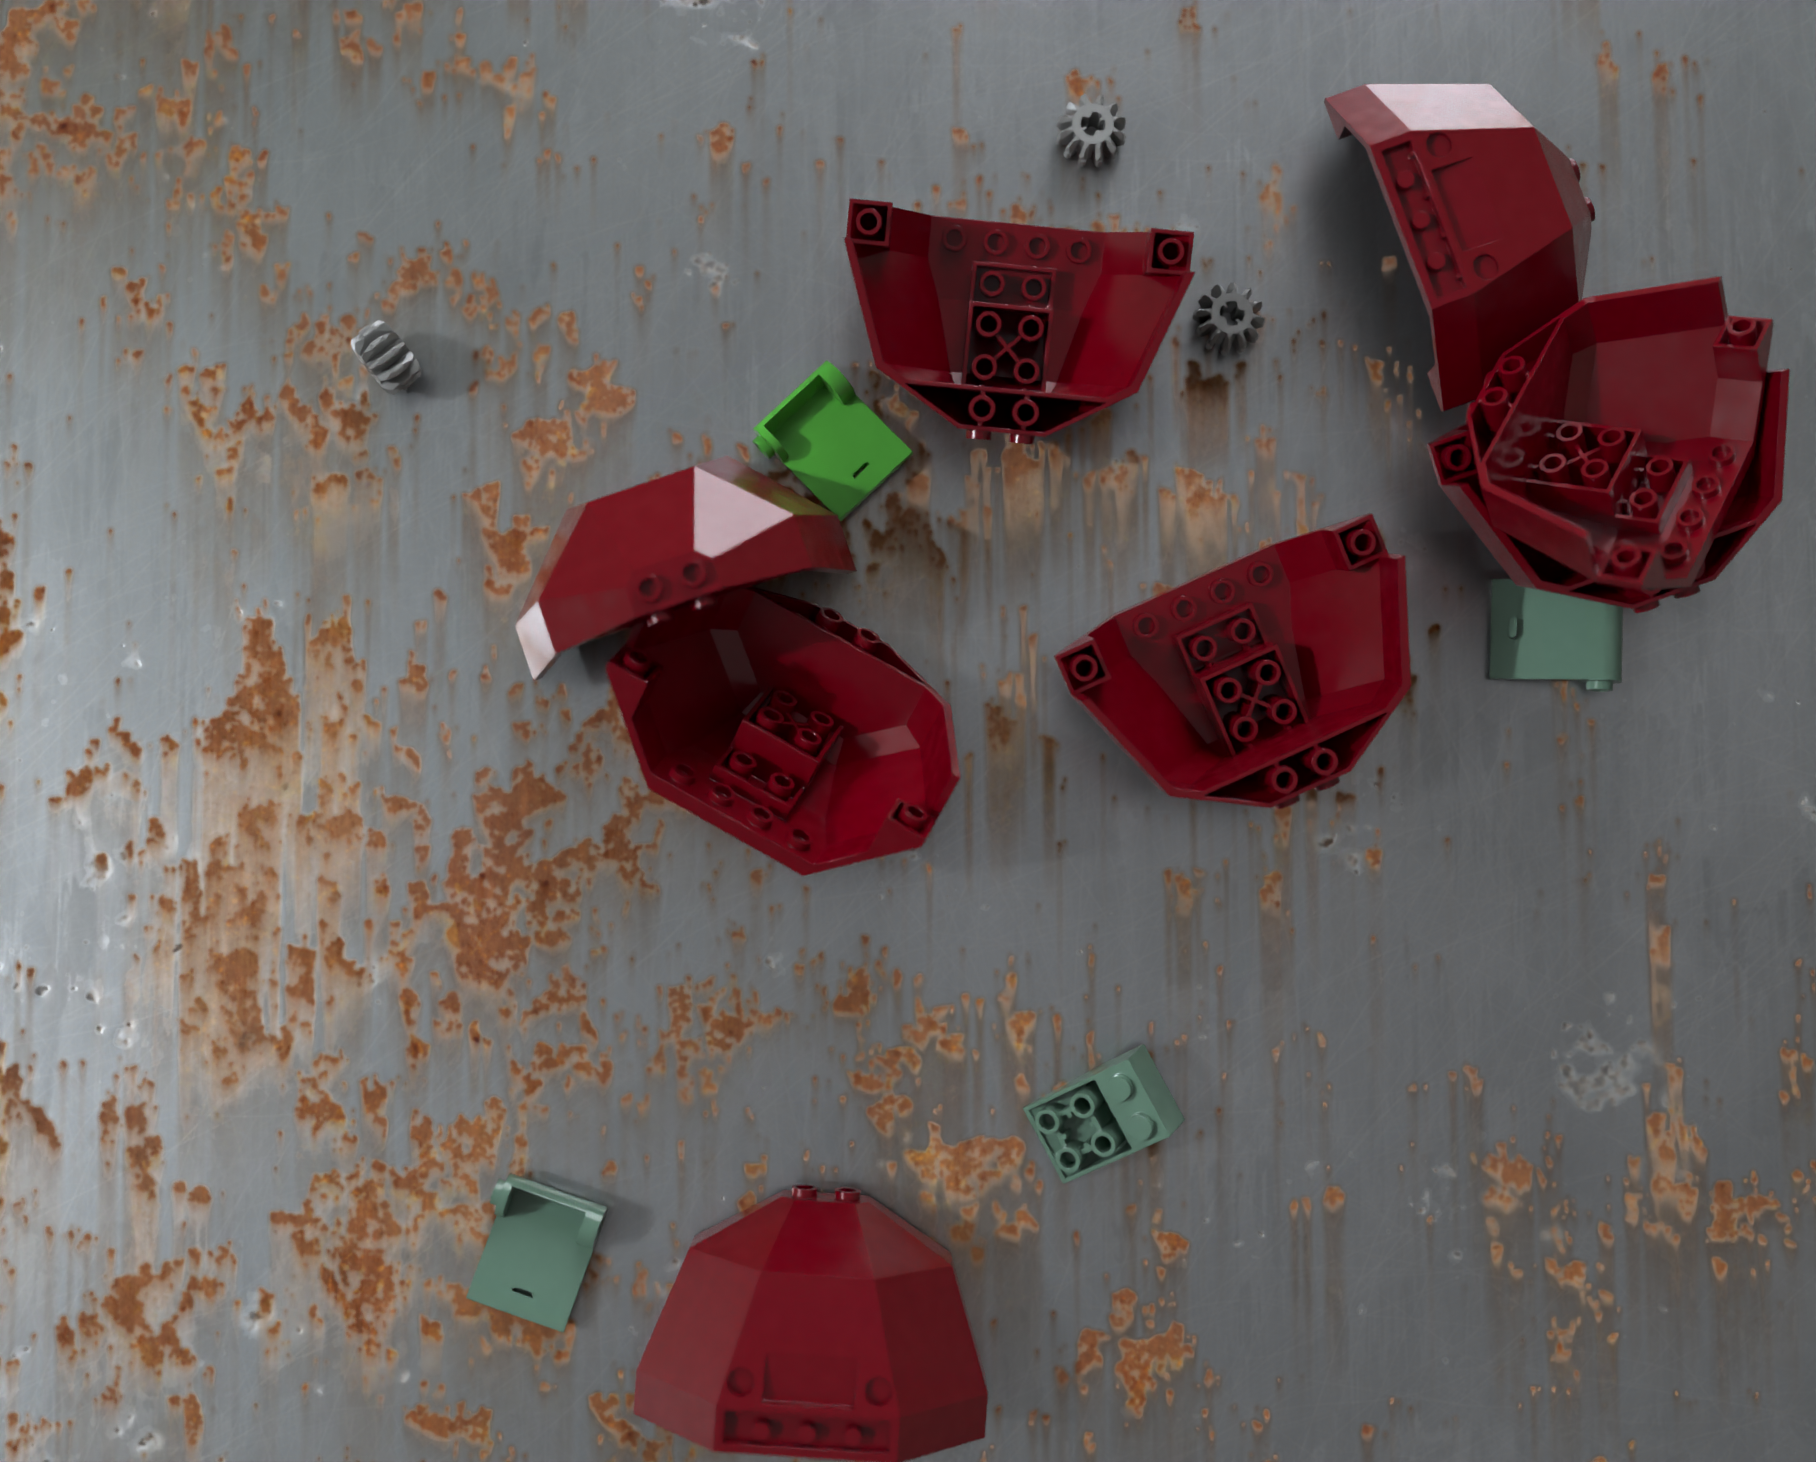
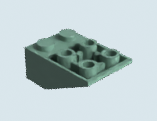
M1144 1044L1108 1060L1023 1108L1063 1184L1170 1137L1185 1120Z

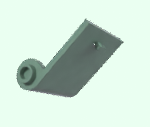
M1492 579L1490 679L1578 680L1579 683L1586 684V691L1592 692L1613 691V684L1622 683L1623 607L1516 586L1512 579Z
M510 1173L506 1181L499 1179L494 1187L490 1204L496 1205L495 1215L497 1216L466 1299L564 1333L603 1227L608 1207Z

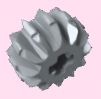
M1086 94L1080 97L1079 106L1069 101L1065 106L1066 115L1059 116L1056 126L1061 130L1056 137L1057 144L1067 145L1064 151L1066 159L1076 154L1079 155L1078 165L1080 168L1085 166L1087 158H1092L1093 164L1097 168L1102 166L1103 156L1113 160L1118 153L1116 146H1123L1126 135L1121 132L1126 125L1125 117L1115 116L1119 108L1117 103L1104 107V97L1102 94L1098 95L1095 103H1090ZM1088 126L1097 129L1094 136L1086 134Z
M1235 282L1229 284L1226 293L1220 285H1214L1211 289V296L1203 294L1200 297L1198 303L1202 309L1195 310L1193 313V320L1202 323L1195 330L1196 336H1209L1205 344L1206 349L1209 350L1213 348L1216 342L1219 343L1222 356L1228 354L1231 344L1238 353L1244 352L1247 347L1246 341L1255 343L1260 336L1256 329L1262 328L1265 324V318L1256 314L1263 307L1262 301L1250 303L1248 300L1253 292L1251 288L1245 289L1243 294L1240 295L1237 293L1238 287ZM1224 312L1231 313V320L1235 321L1232 326L1227 325V319L1223 317Z
M377 320L371 326H365L351 340L353 352L387 393L395 395L402 389L406 390L414 384L413 381L421 376V367L414 358V355L397 333L385 322Z

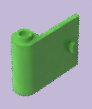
M827 360L753 428L757 435L753 440L755 446L768 459L775 455L830 512L838 515L840 522L913 455V451L855 394L852 385L845 376ZM868 465L861 473H859V474L854 478V476H855L864 466Z

